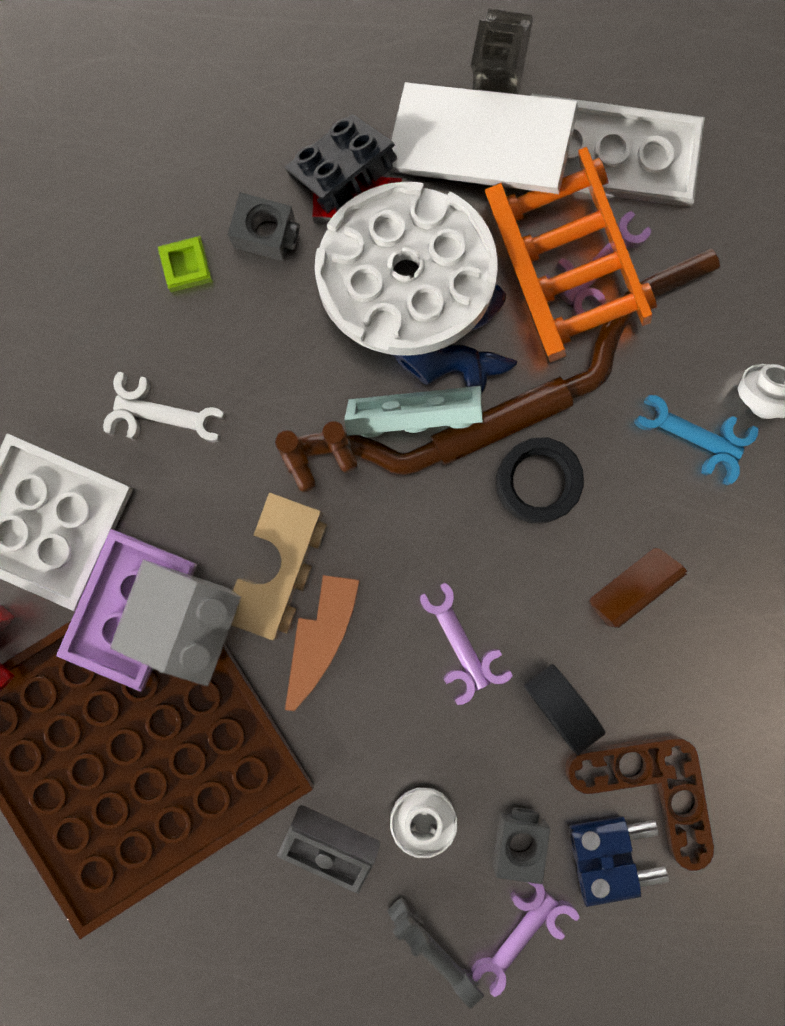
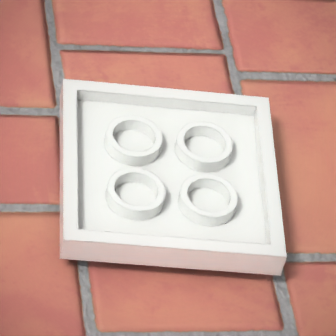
M7 433L0 447V579L72 611H76L111 529L116 528L133 488Z

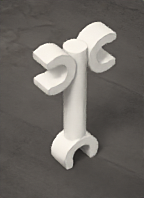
M118 372L114 377V390L118 395L114 401V411L109 413L104 419L103 428L105 433L114 435L116 424L121 420H126L129 424L126 437L136 440L141 429L140 422L136 418L138 417L196 430L199 436L206 441L220 442V435L207 432L206 423L209 419L218 418L225 420L226 414L220 409L209 407L197 413L143 401L149 394L151 387L150 381L147 378L140 377L138 388L135 391L127 392L125 388L127 375L123 372Z

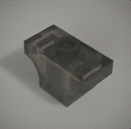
M488 8L486 20H479L471 61V68L473 70L472 90L519 94L533 24L532 14Z

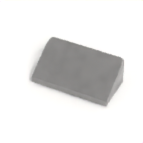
M300 806L277 857L359 894L375 863L380 842L307 807Z

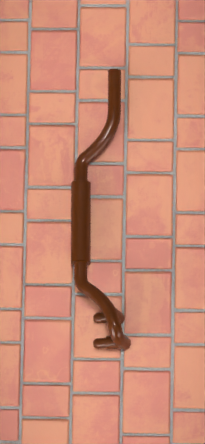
M709 249L642 280L640 284L648 282L656 298L719 269V258L713 249ZM629 291L625 292L621 297L630 294ZM637 311L602 324L594 346L591 365L587 370L566 380L559 376L483 411V422L473 423L466 428L449 427L430 436L431 442L410 452L400 453L378 441L360 435L347 436L342 424L336 421L325 424L322 433L297 437L292 431H282L276 437V447L289 474L293 475L298 489L302 492L315 488V479L310 471V463L307 458L315 455L331 453L334 455L340 470L344 473L351 472L357 468L355 457L375 463L391 473L402 475L419 472L440 461L445 466L552 415L573 407V400L603 385L612 372L615 352L623 330Z

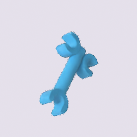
M649 395L645 398L644 403L655 408L657 415L654 420L638 416L634 423L639 428L652 430L660 427L717 454L709 457L704 462L702 474L706 476L712 474L715 465L721 463L727 470L723 484L730 485L738 479L740 474L738 461L743 455L744 447L756 440L758 436L757 427H749L743 439L738 438L733 433V427L736 424L737 418L731 416L722 423L720 436L668 412L667 404L661 397Z

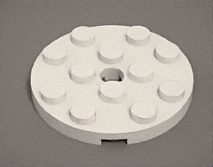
M419 182L389 183L371 188L355 196L344 204L328 222V229L321 241L320 247L317 248L315 256V276L319 295L326 312L335 325L344 334L362 346L392 355L411 356L434 352L451 345L465 336L475 327L488 309L497 278L498 259L496 246L483 218L469 203L450 191L446 195L424 188V183ZM401 260H412L419 268L414 273V277L410 278V276H403L393 271L394 266Z

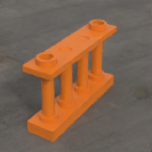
M587 146L578 150L581 170L563 177L559 194L530 191L516 197L515 193L506 197L501 183L485 189L488 202L550 363L566 357L563 344L571 342V336L634 311H637L642 326L651 323V310L657 308L650 284L648 282L640 284L604 192L603 185L609 182L600 158L592 160ZM584 188H589L597 209L596 212L533 238L530 234L524 237L521 236L516 222L524 219L523 214ZM600 229H605L613 253L547 279L546 275L537 278L532 262L539 260L538 255ZM619 269L621 270L630 294L566 320H563L562 316L553 319L547 303L555 301V295Z

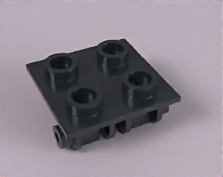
M351 114L347 118L335 122L329 132L313 145L302 148L296 154L295 159L284 167L319 197L317 202L328 214L333 209L337 212L344 204L354 198L348 187L355 195L362 193L355 179L356 176L369 188L372 185L371 180L375 182L393 169L392 163L397 160V156L392 150L395 146L393 141Z

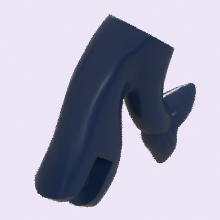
M498 284L495 285L488 309L469 332L488 323L503 306L506 300V293ZM449 345L437 351L420 355H394L401 366L426 385L451 371H460L463 373L465 386H481V393L486 388L488 377L505 374L517 365V361L493 352L478 351L464 345Z

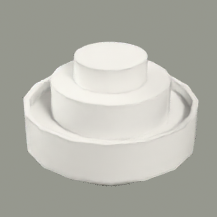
M759 364L747 368L737 388L739 397L750 407L755 415L761 418H785V367L775 364Z
M417 787L405 792L395 802L391 811L390 830L395 843L403 852L416 858H431L443 853L452 844L457 833V816L452 803L443 793L432 788Z

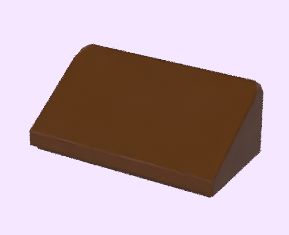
M654 548L593 595L589 600L590 605L607 626L619 628L687 575V570L663 550Z

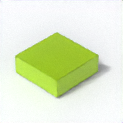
M201 236L158 246L167 287L170 292L213 282Z

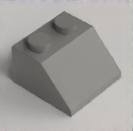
M143 559L110 648L160 672L208 686L241 596L227 587Z

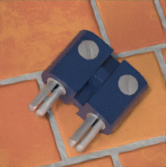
M619 816L569 825L573 855L578 869L577 875L580 890L586 907L640 898L641 887L668 883L669 876L664 875L668 874L664 866L637 871L631 853L633 852L631 840L658 836V829L638 831L658 827L656 821L651 820L627 825L625 818Z

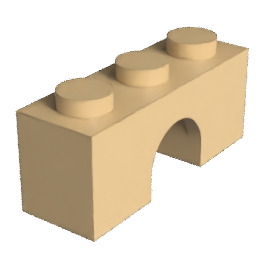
M272 493L268 494L254 536L265 539L276 546L281 556V567L276 577L265 584H258L244 578L237 579L233 591L241 596L231 623L232 626L273 641L279 637L280 632L288 634L297 608L290 606L295 590H304L311 573L312 566L305 564L311 547L319 549L326 532L327 523L321 522L323 516L321 511Z

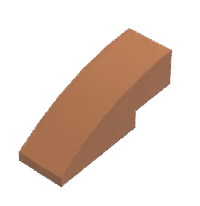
M323 575L317 619L308 617L298 618L285 710L295 711L315 688L332 663L346 635L353 615L360 580Z

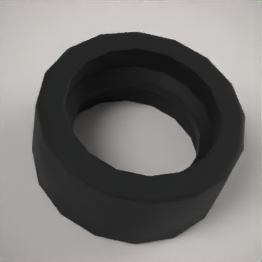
M549 437L530 438L515 445L502 459L496 475L497 493L503 506L516 518L529 523H548L568 514L579 502L584 488L583 468L577 455L564 443ZM532 455H545L553 458L561 465L565 473L566 486L562 496L555 503L547 507H534L526 504L518 497L514 489L513 476L516 467L523 459Z
M551 664L524 685L535 703L576 755L582 753L606 734L596 716L555 665Z

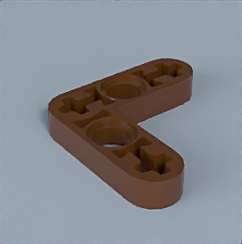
M665 736L585 749L579 755L573 753L568 758L565 765L567 779L577 791L584 794L657 784L670 855L681 867L690 871L701 870L711 862L714 856V844L700 762L696 748L690 742L678 736ZM676 746L679 751L686 753V758L679 760L680 774L685 778L691 776V781L676 780L668 784V778L677 779L675 767L669 762H665V757L672 755V747ZM629 752L638 753L643 760L641 772L633 777L624 776L619 769L621 758ZM610 755L609 767L614 776L613 780L608 781L609 775L605 771L591 774V782L585 783L581 776H575V771H579L583 767L582 761L588 760L593 767L607 766L604 756ZM688 790L695 799L693 809L684 815L675 813L671 806L673 796L679 791ZM696 822L699 823L698 826L691 825V824H694V823H696ZM675 824L689 825L692 839L701 844V848L694 850L693 858H689L686 853L680 851L681 847L687 846V835L683 828L677 827L675 829Z

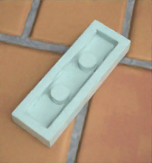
M481 386L349 399L344 419L347 436L376 437L384 432L400 430L418 433L430 427L450 426L452 428H466L473 423L483 422Z

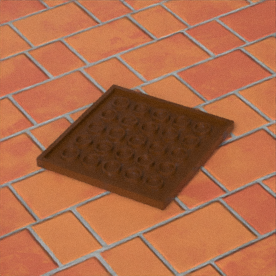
M71 621L2 664L15 677L0 692V810L79 939L90 934L303 797L314 788V785L225 643L208 686L172 676L153 668L145 689L140 692L59 658L56 655Z

